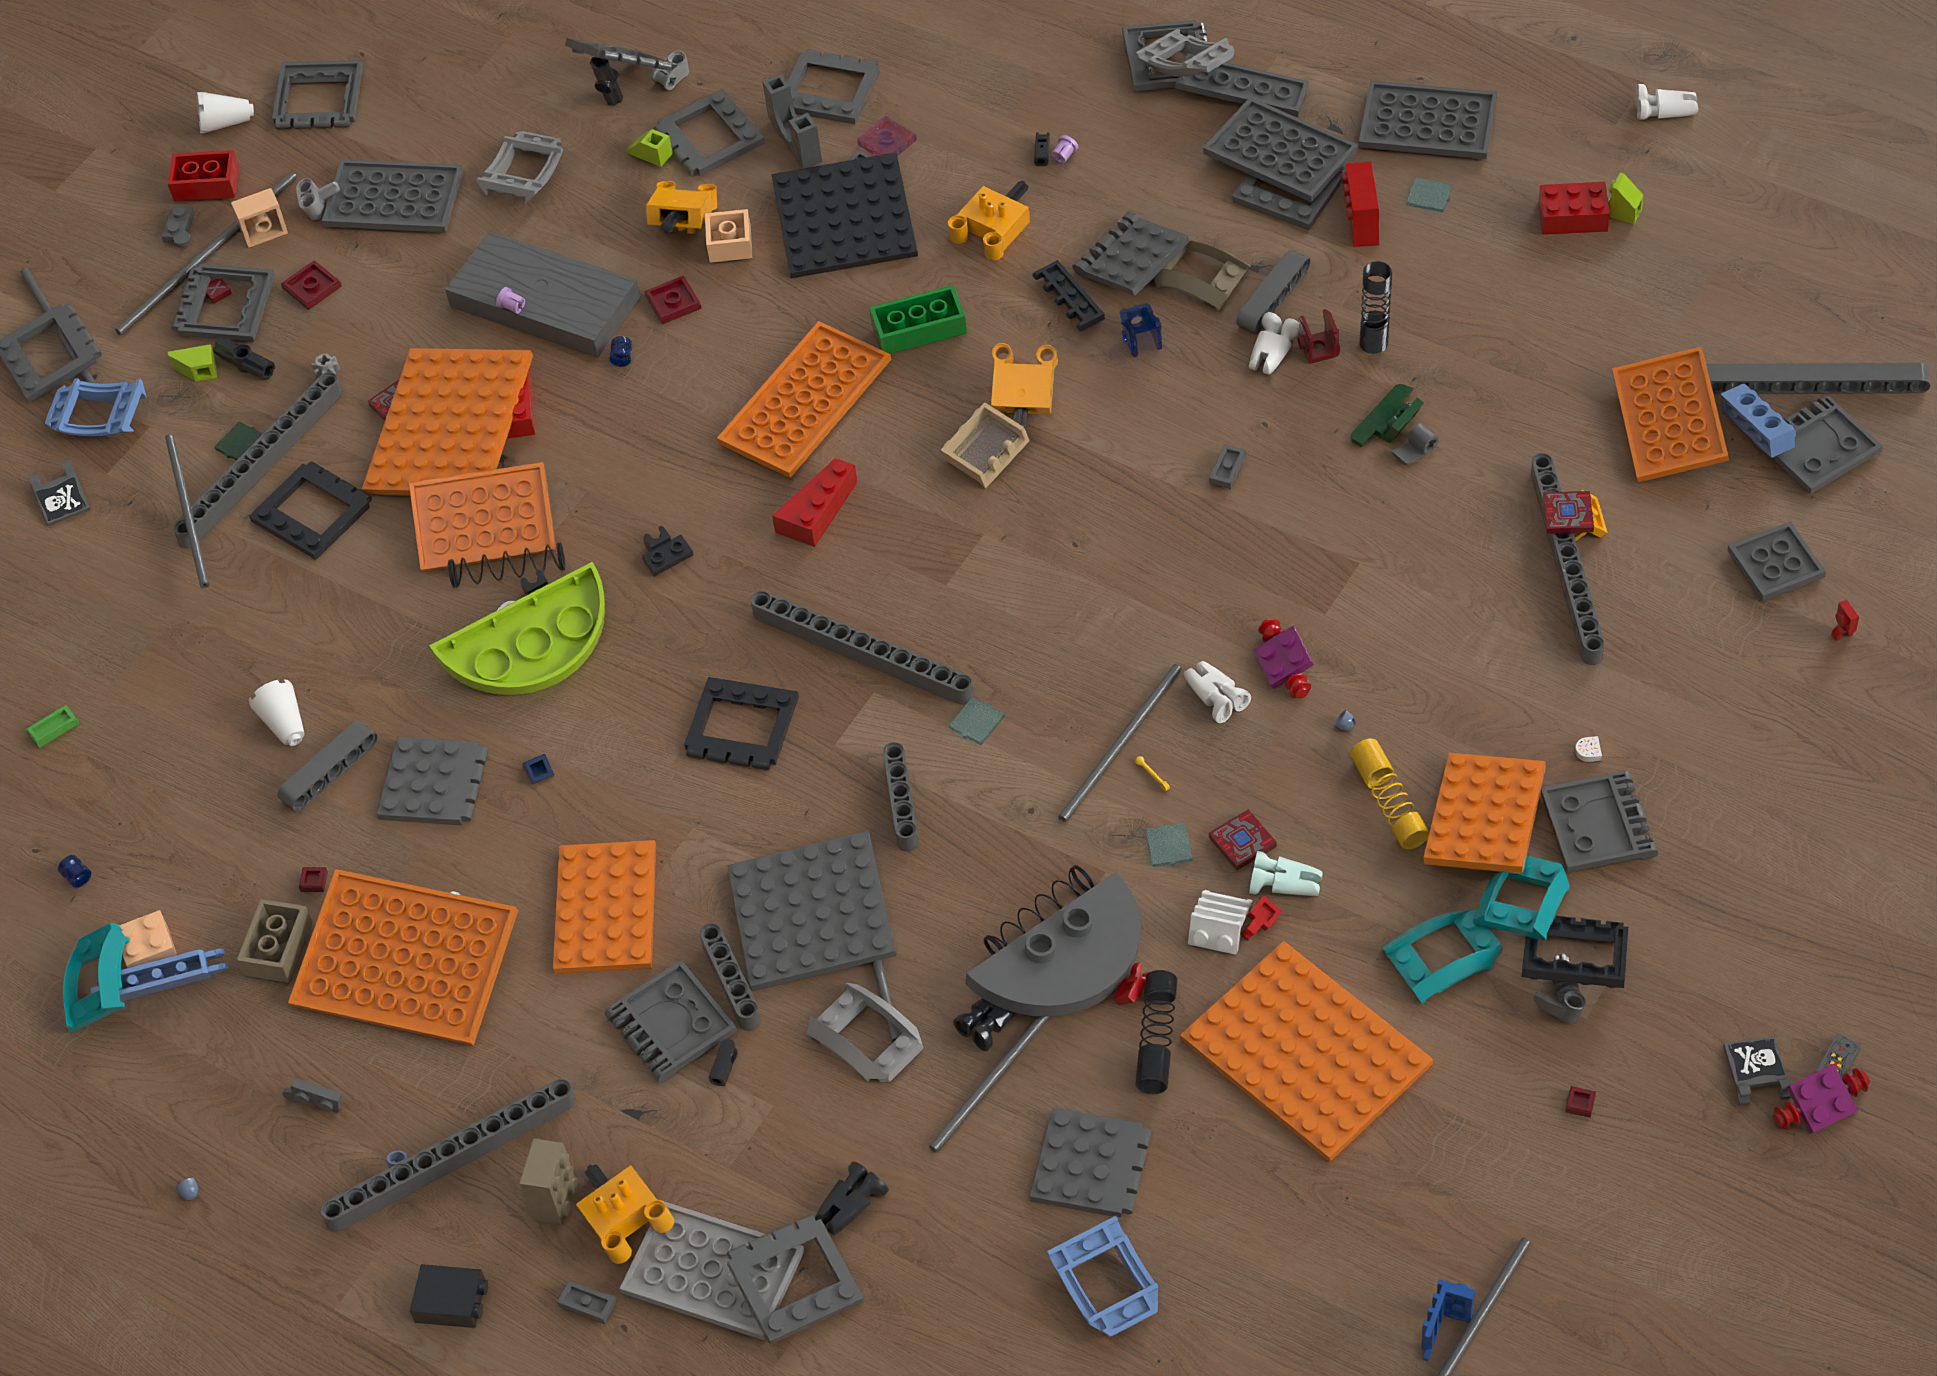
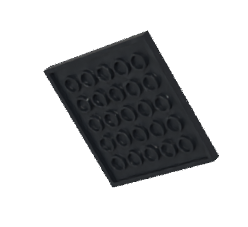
M897 152L771 174L791 279L918 256Z

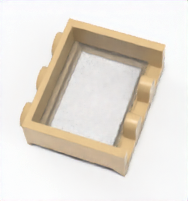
M984 403L974 411L972 417L959 428L958 432L944 444L941 452L947 463L949 462L986 489L1030 440L1023 426L987 403Z

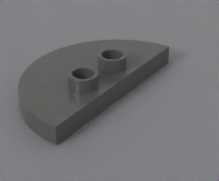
M1117 872L1113 873L967 972L965 984L984 1000L1000 1008L1030 1016L1049 1017L1067 1015L1100 1003L1114 993L1124 979L1128 977L1137 957L1141 935V920L1139 909L1131 890Z

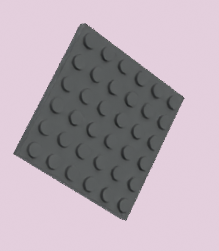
M869 831L727 865L752 991L896 956Z

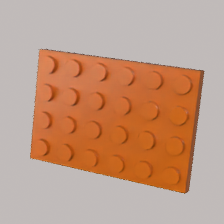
M1702 346L1612 368L1638 483L1729 461Z
M544 462L409 483L421 572L448 568L449 559H453L455 567L460 566L462 557L465 558L467 565L481 563L483 554L486 555L488 561L502 560L504 551H507L510 558L524 556L526 547L531 555L545 553L547 544L550 545L552 551H556Z
M1449 753L1423 857L1424 864L1523 874L1546 769L1545 761Z
M655 840L559 846L553 957L554 974L652 968L656 867Z

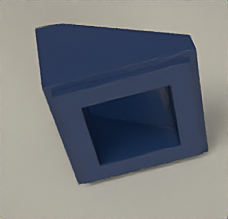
M545 754L523 762V767L532 785L554 776Z

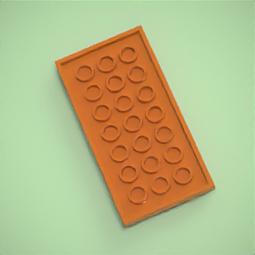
M818 321L717 437L718 444L791 478L891 361V354Z

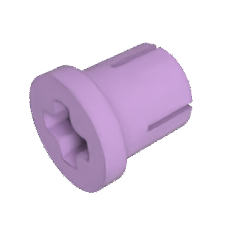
M1062 135L1058 139L1059 143L1051 153L1053 159L1061 164H1064L1069 156L1078 149L1077 142L1067 135Z
M504 287L500 291L496 300L497 307L501 309L506 308L516 314L520 313L525 305V298L513 293L508 287Z

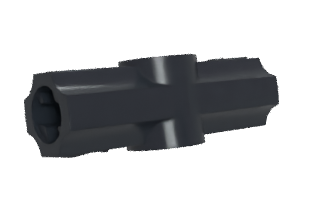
M592 57L590 65L596 77L594 87L603 94L608 105L615 106L621 103L623 95L617 83L618 71L610 66L607 59Z
M219 338L215 342L214 354L236 365L240 372H250L262 379H269L273 375L275 369L274 362L252 352L249 345H239L227 338Z

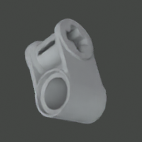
M674 51L665 59L673 62L671 71L654 68L651 73V80L663 84L667 90H672L676 84L686 77L690 70L686 55L682 51Z

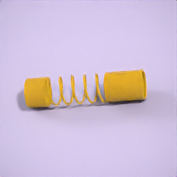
M1370 738L1358 742L1351 749L1350 757L1368 788L1372 789L1373 797L1377 798V805L1383 808L1382 814L1388 817V824L1392 827L1395 837L1404 849H1413L1420 846L1427 840L1429 831L1419 813L1410 812L1414 804L1412 802H1405L1408 794L1399 793L1403 785L1401 783H1394L1397 775L1393 774L1394 769L1378 741ZM1392 775L1395 776V779L1388 785L1374 788L1388 781ZM1400 785V789L1394 794L1380 797L1388 788ZM1383 789L1378 797L1374 794V790ZM1402 794L1406 795V798L1399 804L1385 807L1394 797ZM1389 798L1384 806L1380 805L1379 799ZM1411 804V808L1405 813L1391 816L1399 807ZM1394 808L1389 816L1385 814L1384 809ZM1401 817L1394 825L1390 823V818Z

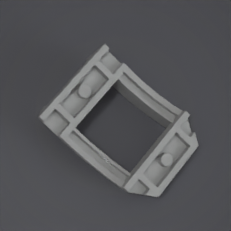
M1176 29L1137 51L1136 57L1143 64L1161 73L1186 77L1201 72H1210L1232 59L1235 50L1232 45H1229V39L1227 38L1217 43L1207 42L1191 35L1186 37L1180 34L1179 29ZM1177 52L1185 55L1187 53L1195 55L1184 63L1165 60Z
M525 131L514 133L515 137L505 136L499 153L492 164L484 171V176L477 178V184L486 196L492 190L498 193L506 192L517 197L525 196L526 204L547 183L553 174L563 152L559 138ZM517 148L523 151H535L542 155H550L542 171L534 180L506 174Z
M845 983L847 990L817 1019L810 1016L806 1034L810 1039L818 1040L822 1046L843 1059L865 1081L879 1079L880 1082H890L924 1049L919 1031L899 1011L877 995L858 984ZM866 1006L880 1013L903 1032L874 1062L839 1034Z

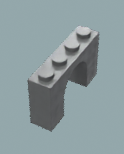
M779 74L762 81L768 117L801 167L808 168L822 162L817 125L808 113L797 117L792 102L791 89L783 75Z

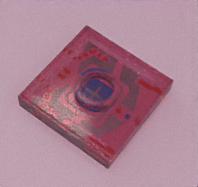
M885 116L859 137L857 144L875 156L897 152L898 156L914 143L917 138L916 134Z

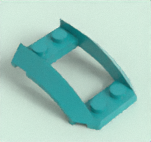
M1526 856L1523 874L1495 871L1482 895L1473 918V923L1546 941L1549 927L1552 925L1559 905L1566 892H1569L1570 889L1564 867L1560 863ZM1511 878L1548 887L1539 912L1495 901L1505 879Z
M1475 909L1451 911L1430 918L1410 928L1381 947L1422 1005L1426 1003V999L1435 993H1441L1468 976L1486 969L1489 971L1493 968L1492 965L1496 957H1499L1503 947L1488 926L1473 923L1476 913ZM1454 923L1475 953L1462 957L1431 974L1410 944L1439 928Z
M109 923L79 938L70 956L63 982L66 1025L70 1033L125 1007L124 1002L120 1001L119 990L122 989L121 959L124 946L130 942V939L121 932L123 929L119 924ZM99 958V991L78 1001L77 986L80 969L83 965Z

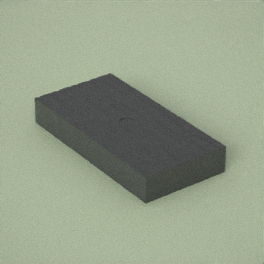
M488 231L487 235H485L481 243L445 289L449 305L452 308L595 357H599L640 299L636 279L492 231ZM504 287L510 288L513 293L525 298V305L520 313L516 314L506 308L501 309L496 306L498 294Z

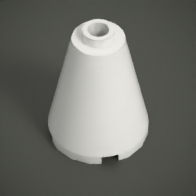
M197 92L200 133H208L250 121V116H254L253 104H249L247 99Z
M275 680L258 688L254 692L256 695L254 699L249 698V705L284 745L295 746L302 741L305 733L294 688L288 680H284L286 683H279L278 680Z

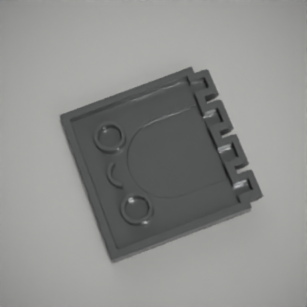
M397 737L377 811L378 819L462 825L463 821H471L474 803L476 802L479 790L478 784L481 782L488 748L480 746V742Z
M1053 1107L1030 1193V1201L1120 1218L1122 1213L1132 1214L1136 1200L1134 1194L1138 1191L1142 1175L1139 1171L1143 1170L1147 1154L1145 1149L1149 1146L1152 1131L1143 1128V1123Z

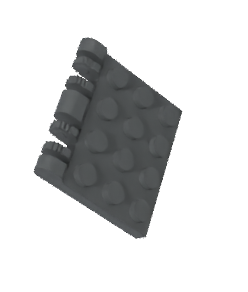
M1128 211L1117 222L1119 229L1112 227L1108 230L1109 232L1105 233L1095 243V246L1090 248L1089 252L1092 256L1084 254L1081 259L1072 265V268L1078 275L1135 296L1190 241L1188 235L1140 218L1136 213Z
M1824 395L1810 404L1812 412L1804 407L1799 413L1795 412L1783 419L1795 429V448L1772 457L1810 495L1882 452L1883 447L1828 395ZM1754 442L1755 446H1756L1760 451H1763V450Z
M1629 771L1541 787L1540 794L1567 873L1638 858L1646 860L1658 855L1659 852L1653 837L1649 834L1640 835L1648 832L1650 828L1646 822L1647 819L1643 807L1639 804V797L1635 794L1629 795L1636 790Z
M682 960L609 1006L604 1012L608 1020L613 1022L614 1027L618 1029L625 1026L621 1030V1036L627 1039L626 1042L636 1055H640L641 1061L645 1063L655 1058V1060L650 1062L648 1069L659 1083L666 1082L673 1077L676 1071L737 1032L736 1025Z

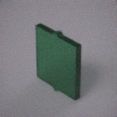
M239 421L217 443L215 450L225 454L227 458L237 461L263 433L257 431L255 427H249Z

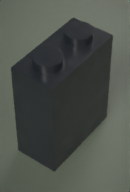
M421 1264L410 1307V1313L414 1322L476 1328L477 1319L482 1317L483 1304L481 1301L483 1295L487 1294L488 1280H485L481 1269Z

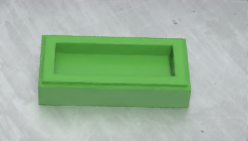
M67 705L28 727L26 731L38 748L77 726L79 722Z

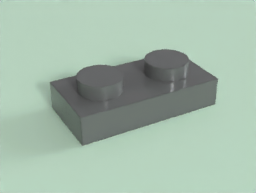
M1225 444L1209 477V483L1231 489L1246 457V450Z
M570 1280L557 1301L559 1307L603 1324L606 1323L617 1302L613 1296Z

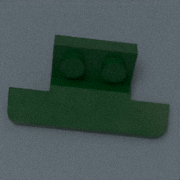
M1404 384L1395 385L1351 433V441L1362 447L1372 435H1375L1391 443L1416 416L1424 402L1417 397L1412 403H1404L1403 401L1414 388Z

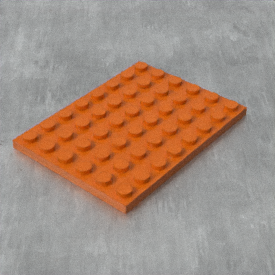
M410 348L362 486V491L371 495L411 496L409 483L497 469L514 416L513 409L518 404V395L520 389L524 386L533 358L531 350Z
M335 869L288 1004L291 1007L474 1046L519 910L515 906Z
M1285 941L1279 944L1180 1034V1040L1328 1162H1331L1434 1063L1433 1058Z

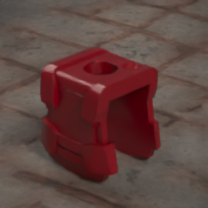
M1326 309L1323 310L1324 332L1311 334L1304 316L1299 317L1300 334L1297 337L1300 349L1304 350L1310 364L1335 358L1340 354L1339 330L1336 327L1331 312ZM1322 344L1324 348L1322 350H1315L1314 345Z

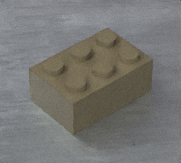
M260 899L237 958V963L243 976L290 982L312 924V919L306 906Z
M534 1138L519 1184L533 1221L562 1225L564 1217L569 1215L571 1207L569 1200L571 1194L576 1192L578 1181L574 1177L573 1166L570 1165L569 1154L566 1152L564 1143Z

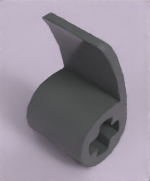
M1417 424L1408 435L1409 442L1392 450V454L1406 465L1412 464L1431 452L1436 447L1439 438L1423 424Z

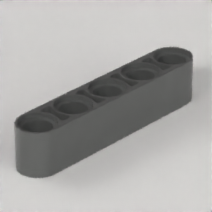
M1288 250L1240 310L1236 320L1237 325L1259 333L1264 327L1262 324L1264 314L1277 311L1308 271L1311 259L1295 251Z
M355 721L279 788L277 797L294 811L302 810L376 744L378 739L377 733L361 721Z
M891 742L885 745L883 756L897 844L903 851H912L919 845L905 751L900 743Z
M707 923L700 929V937L705 954L740 1027L748 1031L758 1028L761 1022L756 1000L722 929L715 923Z

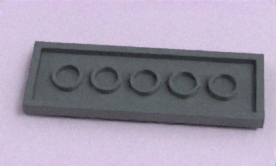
M1187 53L1184 62L1195 55ZM1228 62L1223 63L1210 72H1201L1186 77L1178 76L1176 81V89L1244 104L1251 97L1296 117L1299 115L1309 86V81Z

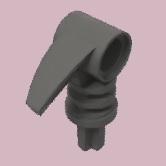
M1565 954L1554 957V960L1560 959L1569 962V958ZM1553 981V984L1556 986L1558 999H1553L1538 992L1535 993L1533 1000L1543 1010L1558 1017L1566 1024L1576 1023L1586 1005V999L1580 993L1578 983Z

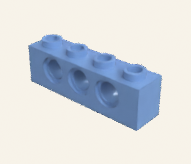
M1741 384L1721 393L1722 412L1771 458L1795 448L1794 437H1796L1794 427L1786 423L1779 413L1772 410L1769 404L1758 397L1757 393L1746 384Z

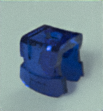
M1149 303L1123 309L1119 312L1123 328V342H1128L1127 346L1133 357L1138 356L1136 338L1138 333L1150 331L1157 349H1162L1161 322L1159 317L1153 314ZM1135 317H1142L1139 323H1131Z

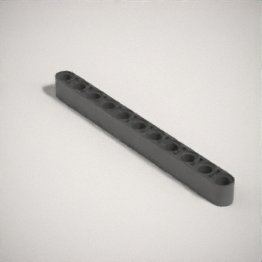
M1920 362L1706 364L1714 395L1724 393L1741 384H1746L1757 394L1923 393L1931 387L1928 366Z
M326 372L319 376L191 506L199 541L341 397L342 390L335 373ZM182 515L174 524L173 530L179 545L182 548H191L184 516Z
M1538 453L1532 458L1531 478L1546 529L1543 492L1562 491L1552 457L1546 453ZM1574 533L1547 534L1581 658L1588 665H1597L1603 659L1604 639Z
M757 591L751 596L753 615L761 622L955 703L968 704L974 698L972 679L967 674L769 592Z
M565 1079L555 1080L326 1201L321 1207V1215L327 1228L333 1232L344 1230L568 1111L574 1106L576 1100L570 1082Z

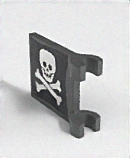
M70 459L61 462L66 475L41 484L36 472L28 475L48 526L91 510Z
M1775 1037L1724 1043L1725 1053L1736 1086L1739 1105L1750 1104V1088L1777 1085L1780 1100L1791 1099L1787 1089L1791 1082L1786 1075Z

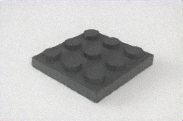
M1791 521L1728 545L1729 554L1762 601L1822 579L1826 575L1825 569Z

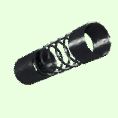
M1381 261L1368 263L1363 270L1362 317L1359 343L1365 352L1371 354L1383 352L1388 346L1392 268ZM1380 276L1383 277L1385 280L1381 282H1375L1368 279V277ZM1367 293L1372 294V295H1383V294H1384L1385 296L1382 297V298H1379V297H1367L1366 294H1367ZM1369 299L1375 301L1382 300L1385 303L1382 305H1368L1366 301ZM1367 307H1371V308H1379V307H1381L1382 309H1384V311L1381 312V311L1373 310V311L1367 312L1365 309H1366Z
M1166 970L1151 971L1146 975L1145 1006L1142 1011L1144 1018L1141 1020L1143 1029L1140 1031L1142 1040L1139 1043L1135 1086L1138 1090L1147 1094H1160L1168 1089L1171 1052L1166 1046L1172 1044V1040L1166 1037V1035H1170L1173 1029L1166 1024L1174 1021L1173 1016L1168 1013L1175 1010L1172 1002L1176 999L1178 978L1175 974ZM1169 1004L1173 1009L1170 1011H1159L1151 1008L1149 1005ZM1148 1007L1155 1012L1146 1015L1145 1009ZM1162 1014L1171 1017L1172 1020L1169 1022H1157L1148 1018V1016ZM1147 1018L1149 1021L1156 1024H1150L1145 1027L1144 1020ZM1151 1026H1165L1171 1030L1169 1033L1160 1034L1152 1032L1147 1028ZM1146 1030L1154 1035L1144 1038L1143 1031ZM1162 1037L1168 1039L1169 1044H1153L1146 1039Z

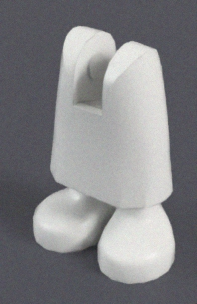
M1637 84L1636 109L1638 120L1657 116L1658 119L1684 117L1698 113L1695 92L1656 89L1655 96L1648 94L1644 84Z
M1267 312L1262 318V324L1266 331H1261L1258 335L1249 361V368L1257 371L1264 359L1266 361L1263 373L1270 375L1291 348L1290 341L1299 336L1300 327L1299 322L1294 319H1286L1282 325L1279 316Z
M1204 661L1196 665L1199 674L1192 668L1184 672L1186 681L1207 706L1214 705L1212 716L1218 723L1228 720L1233 708L1240 712L1251 701V695L1248 691L1234 687L1235 683L1233 680Z

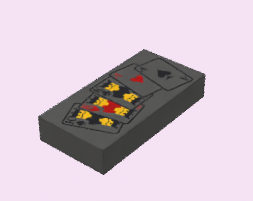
M1837 1033L1815 1073L1834 1064L1842 1079L1843 1074L1847 1073L1858 1054L1861 1043Z

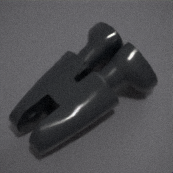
M981 998L971 1006L972 1012L958 1015L953 1020V1024L962 1036L969 1037L972 1034V1039L976 1046L982 1051H988L993 1045L992 1030L998 1033L1001 1032L1016 1013L1000 1008Z
M852 1161L848 1166L849 1175L846 1180H838L815 1216V1220L821 1219L824 1226L830 1221L828 1232L834 1236L870 1205L867 1199L870 1194L882 1197L889 1191L888 1187L878 1176L871 1171L868 1173L863 1165ZM857 1184H861L857 1190L854 1189L857 1186Z

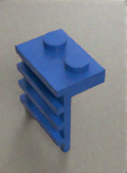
M1441 1279L1438 1280L1437 1293L1433 1294L1432 1307L1428 1308L1427 1321L1424 1320L1422 1326L1421 1349L1426 1350L1423 1360L1429 1361L1444 1316L1470 1323L1474 1312L1475 1290L1465 1284H1454Z

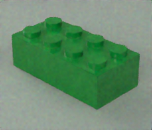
M954 285L869 307L871 324L879 347L889 354L967 334L965 314Z

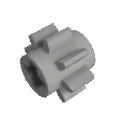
M327 353L316 357V363L311 364L316 378H319V376L326 372L336 374V371H340L336 356L331 357Z

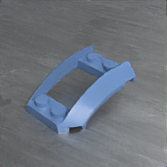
M76 378L68 388L64 385L57 390L45 424L57 432L78 436H112L134 432L130 427L139 399L147 398L141 379H136V382L128 384L126 381L98 384L83 382ZM77 398L114 403L107 424H69V418Z
M1117 1216L1047 1251L1064 1286L1088 1324L1109 1337L1132 1327L1158 1312L1159 1286L1144 1267L1127 1235L1124 1234ZM1114 1248L1140 1291L1097 1313L1072 1269Z

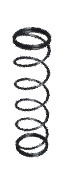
M561 542L556 544L559 565L550 545H546L542 573H544L548 548L558 569L561 571L566 570ZM527 547L524 550L523 569L520 576L515 571L507 551L503 552L502 571L499 579L495 576L485 554L482 555L481 573L478 582L474 580L465 558H461L459 581H457L453 559L448 560L449 577L453 588H457L460 585L463 561L471 579L477 585L482 580L484 557L493 577L497 581H500L503 577L505 554L514 573L519 578L524 574L526 551L536 571L538 569Z
M1073 865L1069 870L1068 876L1070 884L1059 880L1052 883L1053 898L1044 894L1036 895L1035 909L1037 913L1029 908H1020L1018 910L1017 918L1020 927L1012 922L1005 921L1000 926L1002 940L990 935L984 937V945L989 953L994 955L996 952L992 949L988 940L999 951L1003 949L999 942L1007 946L1002 932L1004 924H1011L1020 929L1023 934L1026 933L1019 918V913L1022 910H1028L1037 915L1041 921H1044L1036 904L1039 896H1045L1055 902L1059 909L1063 908L1058 903L1054 894L1053 886L1055 883L1061 882L1066 884L1079 897L1081 894L1074 888L1070 872L1076 883L1085 891L1090 890V888L1079 879L1075 869L1082 873L1088 881L1090 888H1093L1094 883L1089 874L1080 866Z

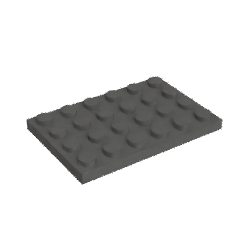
M1370 81L1359 137V147L1487 159L1497 92Z
M1251 97L1203 147V154L1309 202H1312L1358 151V144Z
M341 159L334 180L337 182L340 191L331 195L328 199L322 218L323 227L446 233L464 172L463 166Z

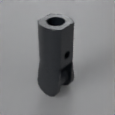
M1036 132L1034 164L1036 166L1048 165L1050 132H1047V134Z
M730 1039L721 1042L708 1077L710 1082L717 1086L726 1085L732 1065L738 1055L735 1044Z

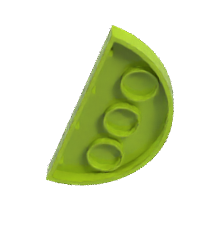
M591 562L429 645L431 655L453 678L471 688L486 693L521 695L537 692L558 684L584 664L601 636L605 619V600L599 573L594 563Z

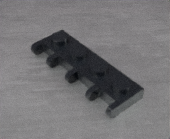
M1058 260L1033 273L1032 276L1035 280L1043 278L1046 281V284L1043 286L1045 292L1053 290L1058 295L1054 300L1058 306L1065 303L1070 309L1067 311L1066 316L1069 319L1077 317L1080 323L1077 324L1076 328L1079 331H1083L1105 320V313Z

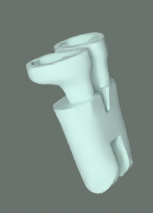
M1257 851L1249 894L1256 895L1263 886L1271 885L1272 893L1318 896L1320 886L1317 883L1321 882L1323 872L1309 865L1279 857L1278 861L1270 859L1264 852Z

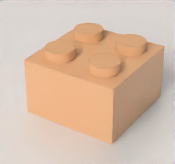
M271 188L231 202L240 231L248 248L288 233L280 206Z
M748 209L705 214L706 245L710 263L752 258L751 225Z
M160 910L119 925L123 929L121 932L130 939V942L125 944L122 953L127 968L177 955L168 926Z

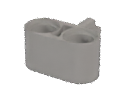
M305 178L296 186L300 208L310 219L315 221L321 219L326 209L325 199L340 191L336 181L318 188L311 179Z

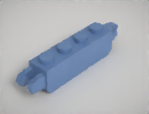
M221 948L207 952L195 950L121 970L122 989L119 990L120 1001L209 979L212 974L226 971L229 969L228 963L209 966L207 961L224 956L225 951ZM99 986L90 988L91 994L99 991Z

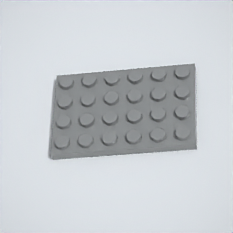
M663 1201L674 1218V1225L665 1233H657L651 1225L649 1226L619 1288L620 1292L764 1340L765 1336L727 1266V1261L730 1260L727 1252L745 1244L748 1251H751L748 1242L765 1234ZM798 1245L747 1268L770 1313L779 1309L805 1252L804 1246Z

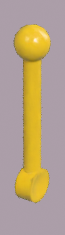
M1138 756L1135 759V763L1142 766L1160 784L1165 792L1170 789L1169 784L1163 781L1144 762L1143 757Z

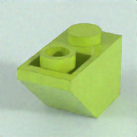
M654 129L638 136L626 150L628 154L660 167L673 154L670 137Z
M1620 173L1616 180H1612L1609 188V193H1612L1608 201L1610 218L1634 225L1642 211L1643 194L1624 173Z
M211 344L168 352L172 368L195 382L217 378L216 358Z

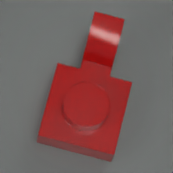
M1848 600L1839 602L1835 615L1838 625L1834 627L1831 634L1836 641L1841 640V636L1844 633L1852 636L1857 631L1859 621L1858 614Z
M1263 895L1247 914L1252 921L1244 928L1240 935L1248 941L1251 936L1257 933L1260 927L1264 931L1268 930L1282 911Z
M1140 962L1133 964L1129 978L1124 979L1113 997V1000L1118 1005L1134 1003L1141 996V990L1145 984L1146 975L1149 972L1141 975L1140 971L1143 965Z

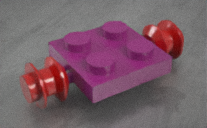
M1269 618L1264 620L1259 626L1258 632L1262 635V640L1265 643L1255 648L1254 652L1270 685L1275 689L1285 683L1290 697L1304 698L1311 690V684L1307 682V676L1300 673L1312 667L1314 663L1297 629L1291 626L1284 631L1280 627L1278 619Z
M1832 1064L1787 1086L1795 1105L1786 1101L1784 1109L1776 1106L1773 1114L1774 1122L1779 1128L1787 1131L1790 1129V1123L1796 1126L1800 1124L1801 1115L1810 1134L1857 1112L1858 1109L1850 1095L1857 1097L1859 1089L1867 1092L1870 1080L1867 1074L1858 1068L1852 1070V1076L1844 1073L1841 1079L1835 1065Z

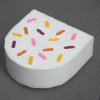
M1598 736L1585 737L1577 742L1575 754L1580 760L1584 762L1602 760Z

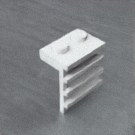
M1208 890L1203 891L1201 898L1198 900V905L1195 906L1194 913L1192 912L1188 944L1236 955L1239 948L1241 927L1252 906L1253 900L1212 893Z

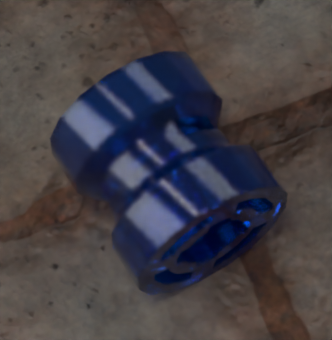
M617 336L611 340L609 360L613 365L625 367L631 363L633 344L629 338Z
M76 855L65 857L58 866V872L64 878H67L68 883L74 888L84 886L91 878V870L86 865H82L81 860Z

